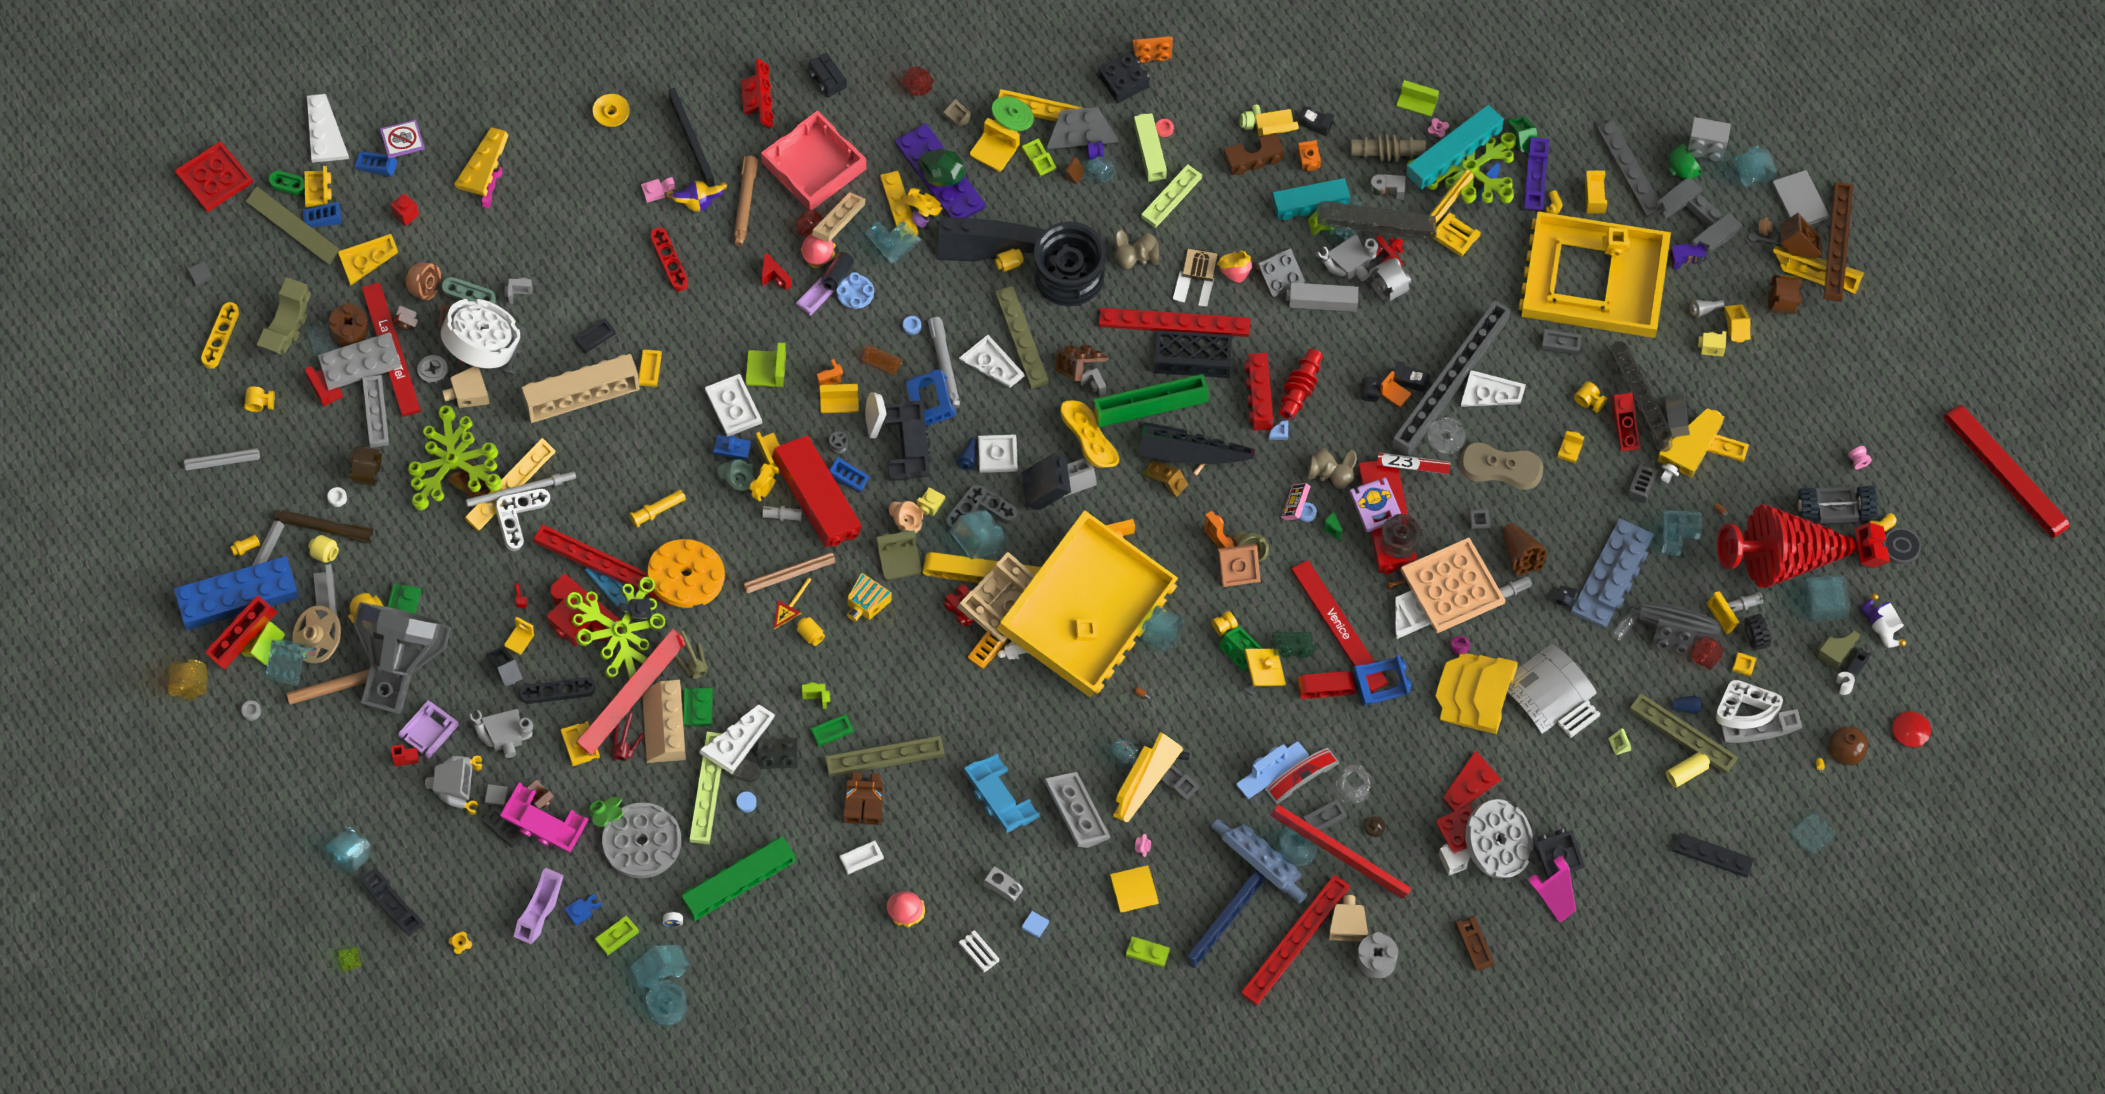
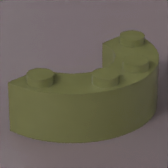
M285 278L279 292V306L275 318L268 328L263 329L257 346L283 354L286 353L293 341L296 342L300 334L298 330L307 319L305 311L311 295L307 284Z

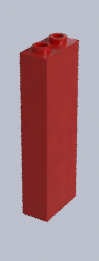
M808 435L775 447L772 459L825 548L837 546L842 541L853 540L858 537L862 525Z
M1378 461L1359 463L1358 475L1360 485L1362 486L1379 480L1380 484L1383 485L1381 479L1386 477L1403 516L1401 521L1370 531L1378 573L1391 574L1394 571L1401 570V567L1417 561L1399 468L1378 465ZM1389 511L1383 519H1373L1374 523L1390 518L1388 515Z

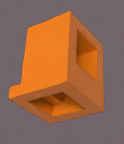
M1317 140L1299 143L1298 155L1302 171H1314L1320 168L1321 159Z

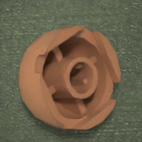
M424 262L413 265L405 278L408 292L418 299H433L438 291H434L437 283H441L439 267L432 263Z

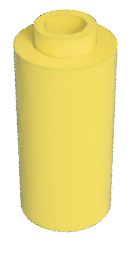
M1698 752L1667 770L1666 777L1671 785L1677 788L1709 769V758L1706 754Z

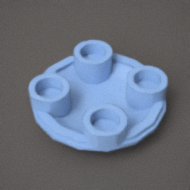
M855 272L845 277L837 288V296L840 302L852 309L865 307L871 302L874 295V286L869 279Z

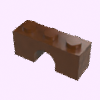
M1277 133L1260 137L1258 142L1259 151L1256 153L1245 151L1242 143L1224 148V160L1230 174L1242 175L1247 170H1258L1264 165L1270 163L1277 164L1283 160L1284 150Z

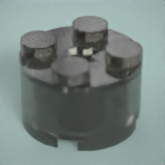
M1396 514L1384 522L1381 534V546L1384 553L1395 558H1410L1416 552L1419 546L1421 529L1413 517L1407 514Z

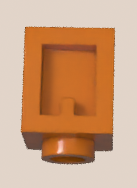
M835 359L831 360V370H823L817 374L819 388L820 385H834L841 382L843 370L841 365L836 363Z

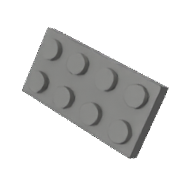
M390 332L318 355L329 390L363 380L362 377L376 376L401 368Z

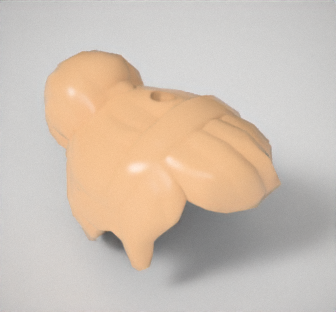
M910 501L892 502L889 505V514L893 517L899 530H915V533H917L921 529L923 509H920L915 503Z

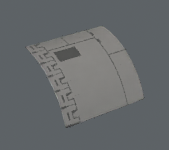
M1554 644L1549 645L1516 670L1513 683L1509 684L1507 691L1524 708L1542 734L1597 694L1581 669Z

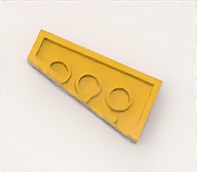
M490 128L454 183L457 189L482 196L487 195V186L491 184L493 179L492 172L497 168L498 156L502 154L508 138L506 131Z

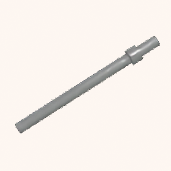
M574 471L562 475L559 473L554 474L547 479L466 499L465 504L467 507L497 500L503 496L527 492L550 485H561L562 482L576 479V474Z

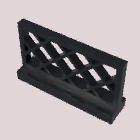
M1157 330L1154 373L1187 376L1203 374L1204 377L1230 378L1232 335ZM1160 337H1169L1171 341L1165 345L1160 340ZM1187 338L1190 342L1184 346L1179 340ZM1206 339L1209 343L1203 347L1198 341ZM1220 340L1228 341V344L1221 348L1217 342ZM1173 344L1180 347L1175 353L1169 348ZM1193 345L1199 349L1194 354L1188 349ZM1212 346L1218 350L1213 355L1207 351ZM1163 351H1167L1170 354V356H1159V354ZM1185 352L1189 357L1180 358L1178 355ZM1204 353L1208 358L1199 359L1197 356ZM1222 354L1227 360H1217L1216 357Z

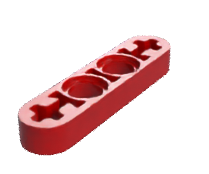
M655 228L651 232V242L669 282L675 291H684L688 287V279L665 229ZM657 234L662 236V244H660L659 238H656ZM663 249H669L671 253L667 256H664L661 254V251ZM676 264L678 268L675 271H670L668 266ZM677 275L679 276L680 281H682V285H679V283H677Z

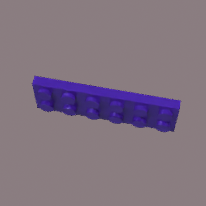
M926 123L895 140L896 146L934 198L941 203L940 206L948 217L968 218L986 208L985 202L965 175L959 184L943 187L933 186L923 177L924 172L920 170L917 162L920 156L925 152L941 148L945 149Z

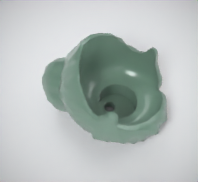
M733 460L730 463L718 466V476L726 480L734 490L746 491L754 480L753 465L747 464L742 460Z

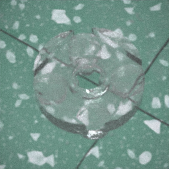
M1449 417L1432 422L1427 434L1428 445L1434 451L1449 455L1455 454L1463 447L1466 437L1461 423ZM1446 433H1449V437H1451V438H1450V439H1444L1443 436H1441V435H1442V434L1445 435Z

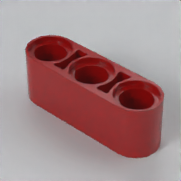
M1349 671L1307 674L1298 678L1299 693L1302 699H1307V697L1313 699L1325 698L1327 696H1346V694L1349 696L1356 692L1354 674Z

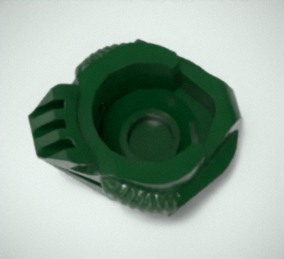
M941 148L925 152L917 161L920 170L924 172L923 177L933 186L956 185L964 178L965 167L955 151L952 152Z

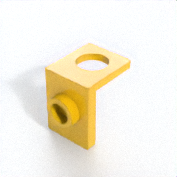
M516 617V628L504 646L521 655L534 637L533 625Z

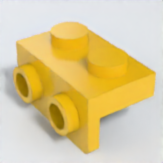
M323 166V171H305V207L328 204V200H332L331 189L327 187V184H331V172H327V166Z

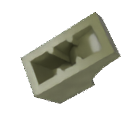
M1853 631L1847 637L1839 639L1830 636L1827 641L1823 640L1817 650L1820 652L1817 658L1838 670L1858 643L1860 634Z

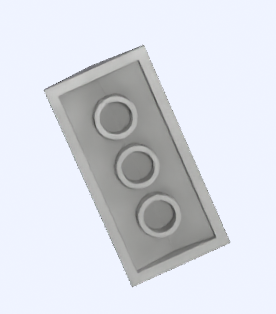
M1077 772L1045 778L1044 782L1078 847L1089 848L1110 839V835Z

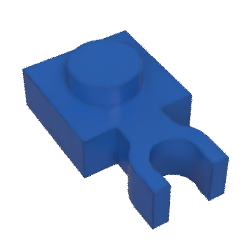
M595 893L586 902H583L580 898L564 908L575 926L592 916L590 910L598 909L602 906L600 901L597 904L591 903L592 900L596 899Z

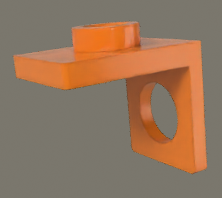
M1392 371L1382 382L1380 395L1401 408L1409 399L1411 393L1393 381L1394 372Z

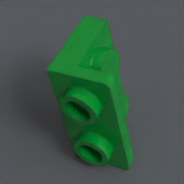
M1240 626L1226 633L1219 644V648L1244 672L1249 669L1245 649H1263Z

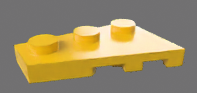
M392 234L338 251L350 286L398 253Z

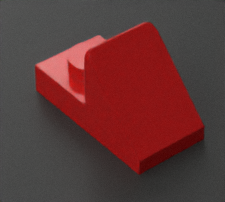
M768 253L765 254L762 286H765L773 279L778 287L782 286L785 290H788L792 287L791 277Z

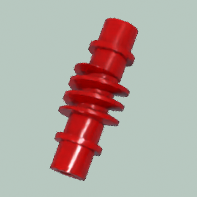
M1308 349L1304 358L1299 360V369L1290 372L1287 383L1284 385V391L1287 395L1282 397V406L1279 410V414L1285 419L1293 420L1297 412L1303 408L1302 402L1306 401V397L1312 396L1315 384L1318 383V379L1314 375L1320 371L1321 367L1319 364L1323 358L1322 353L1318 350Z

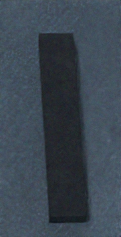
M675 88L669 89L670 103L704 181L708 187L715 186L714 176Z

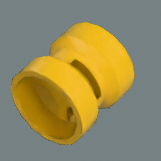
M1229 610L1224 612L1220 618L1216 617L1211 620L1213 628L1220 637L1226 634L1229 629L1233 630L1238 627L1235 617Z

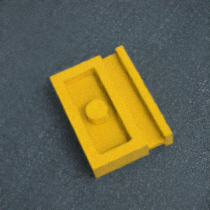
M588 721L584 724H576L561 729L572 766L591 761L594 758H600L598 749L590 756L576 744L590 727Z

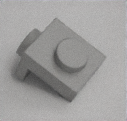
M527 278L509 279L508 286H505V297H508L510 304H513V294H532V280Z

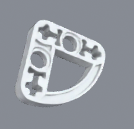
M1733 680L1729 683L1719 705L1716 721L1723 726L1748 729L1759 727L1777 716L1783 699L1774 692L1742 681ZM1751 694H1756V695H1758L1760 698L1755 699V698H1752L1750 695H1751ZM1726 701H1733L1735 705H1729ZM1741 702L1766 710L1753 716H1735ZM1725 711L1728 712L1726 717H1724Z

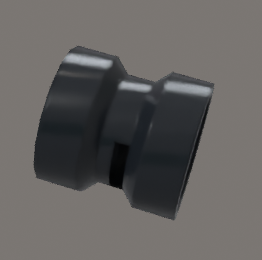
M1365 377L1362 379V400L1370 402L1379 400L1380 392L1378 389L1380 388V379L1376 377Z

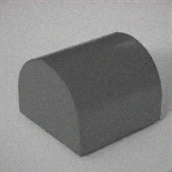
M1489 509L1469 510L1470 530L1490 529Z

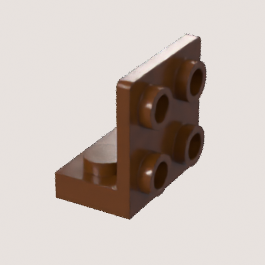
M1081 345V347L1065 346V348L1057 349L1055 371L1073 381H1081L1084 370L1083 363L1108 361V357L1103 355L1102 351L1092 349L1090 345Z

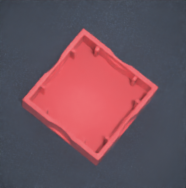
M818 110L801 122L791 133L780 138L761 153L762 164L810 212L866 170V158L849 141L840 136L835 127Z

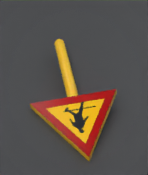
M810 578L806 580L789 606L778 600L774 629L802 614L792 607L810 583Z

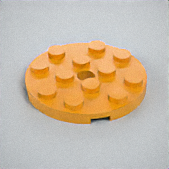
M679 539L665 543L653 553L648 564L647 577L654 580L655 588L653 592L660 599L673 606L692 608L694 605L709 603L720 593L724 583L725 570L721 558L712 548L695 540ZM689 570L691 573L689 576H684L681 572Z

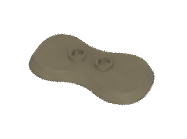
M1474 442L1465 446L1459 460L1460 471L1469 480L1477 482L1498 480L1521 490L1536 487L1543 474V463L1537 454L1527 450L1505 452L1482 442Z

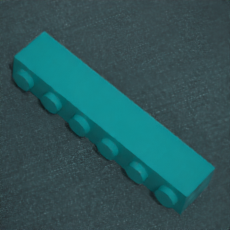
M1487 105L1407 166L1406 176L1421 190L1426 186L1432 185L1436 178L1440 175H1445L1452 166H1457L1465 156H1470L1477 147L1485 145L1493 135H1498L1503 129L1504 118Z

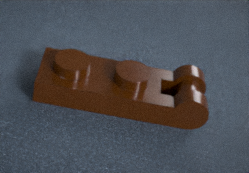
M1475 916L1468 917V920L1456 921L1455 926L1475 972L1494 966L1493 958ZM1471 927L1472 930L1467 932L1466 928Z

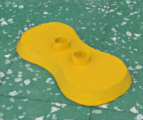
M1079 401L1063 402L1060 410L1061 418L1079 440L1086 460L1098 468L1116 466L1119 463V455L1114 446L1102 434L1093 411L1086 404Z

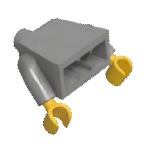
M463 756L450 757L443 764L435 767L434 777L426 778V788L433 789V792L439 796V799L448 805L459 809L466 808L470 815L476 814V811L471 810L469 807H478V803L476 801L467 803L466 800H469L472 769L475 771L482 769V764L475 763L482 762V758L480 756H474L473 759Z

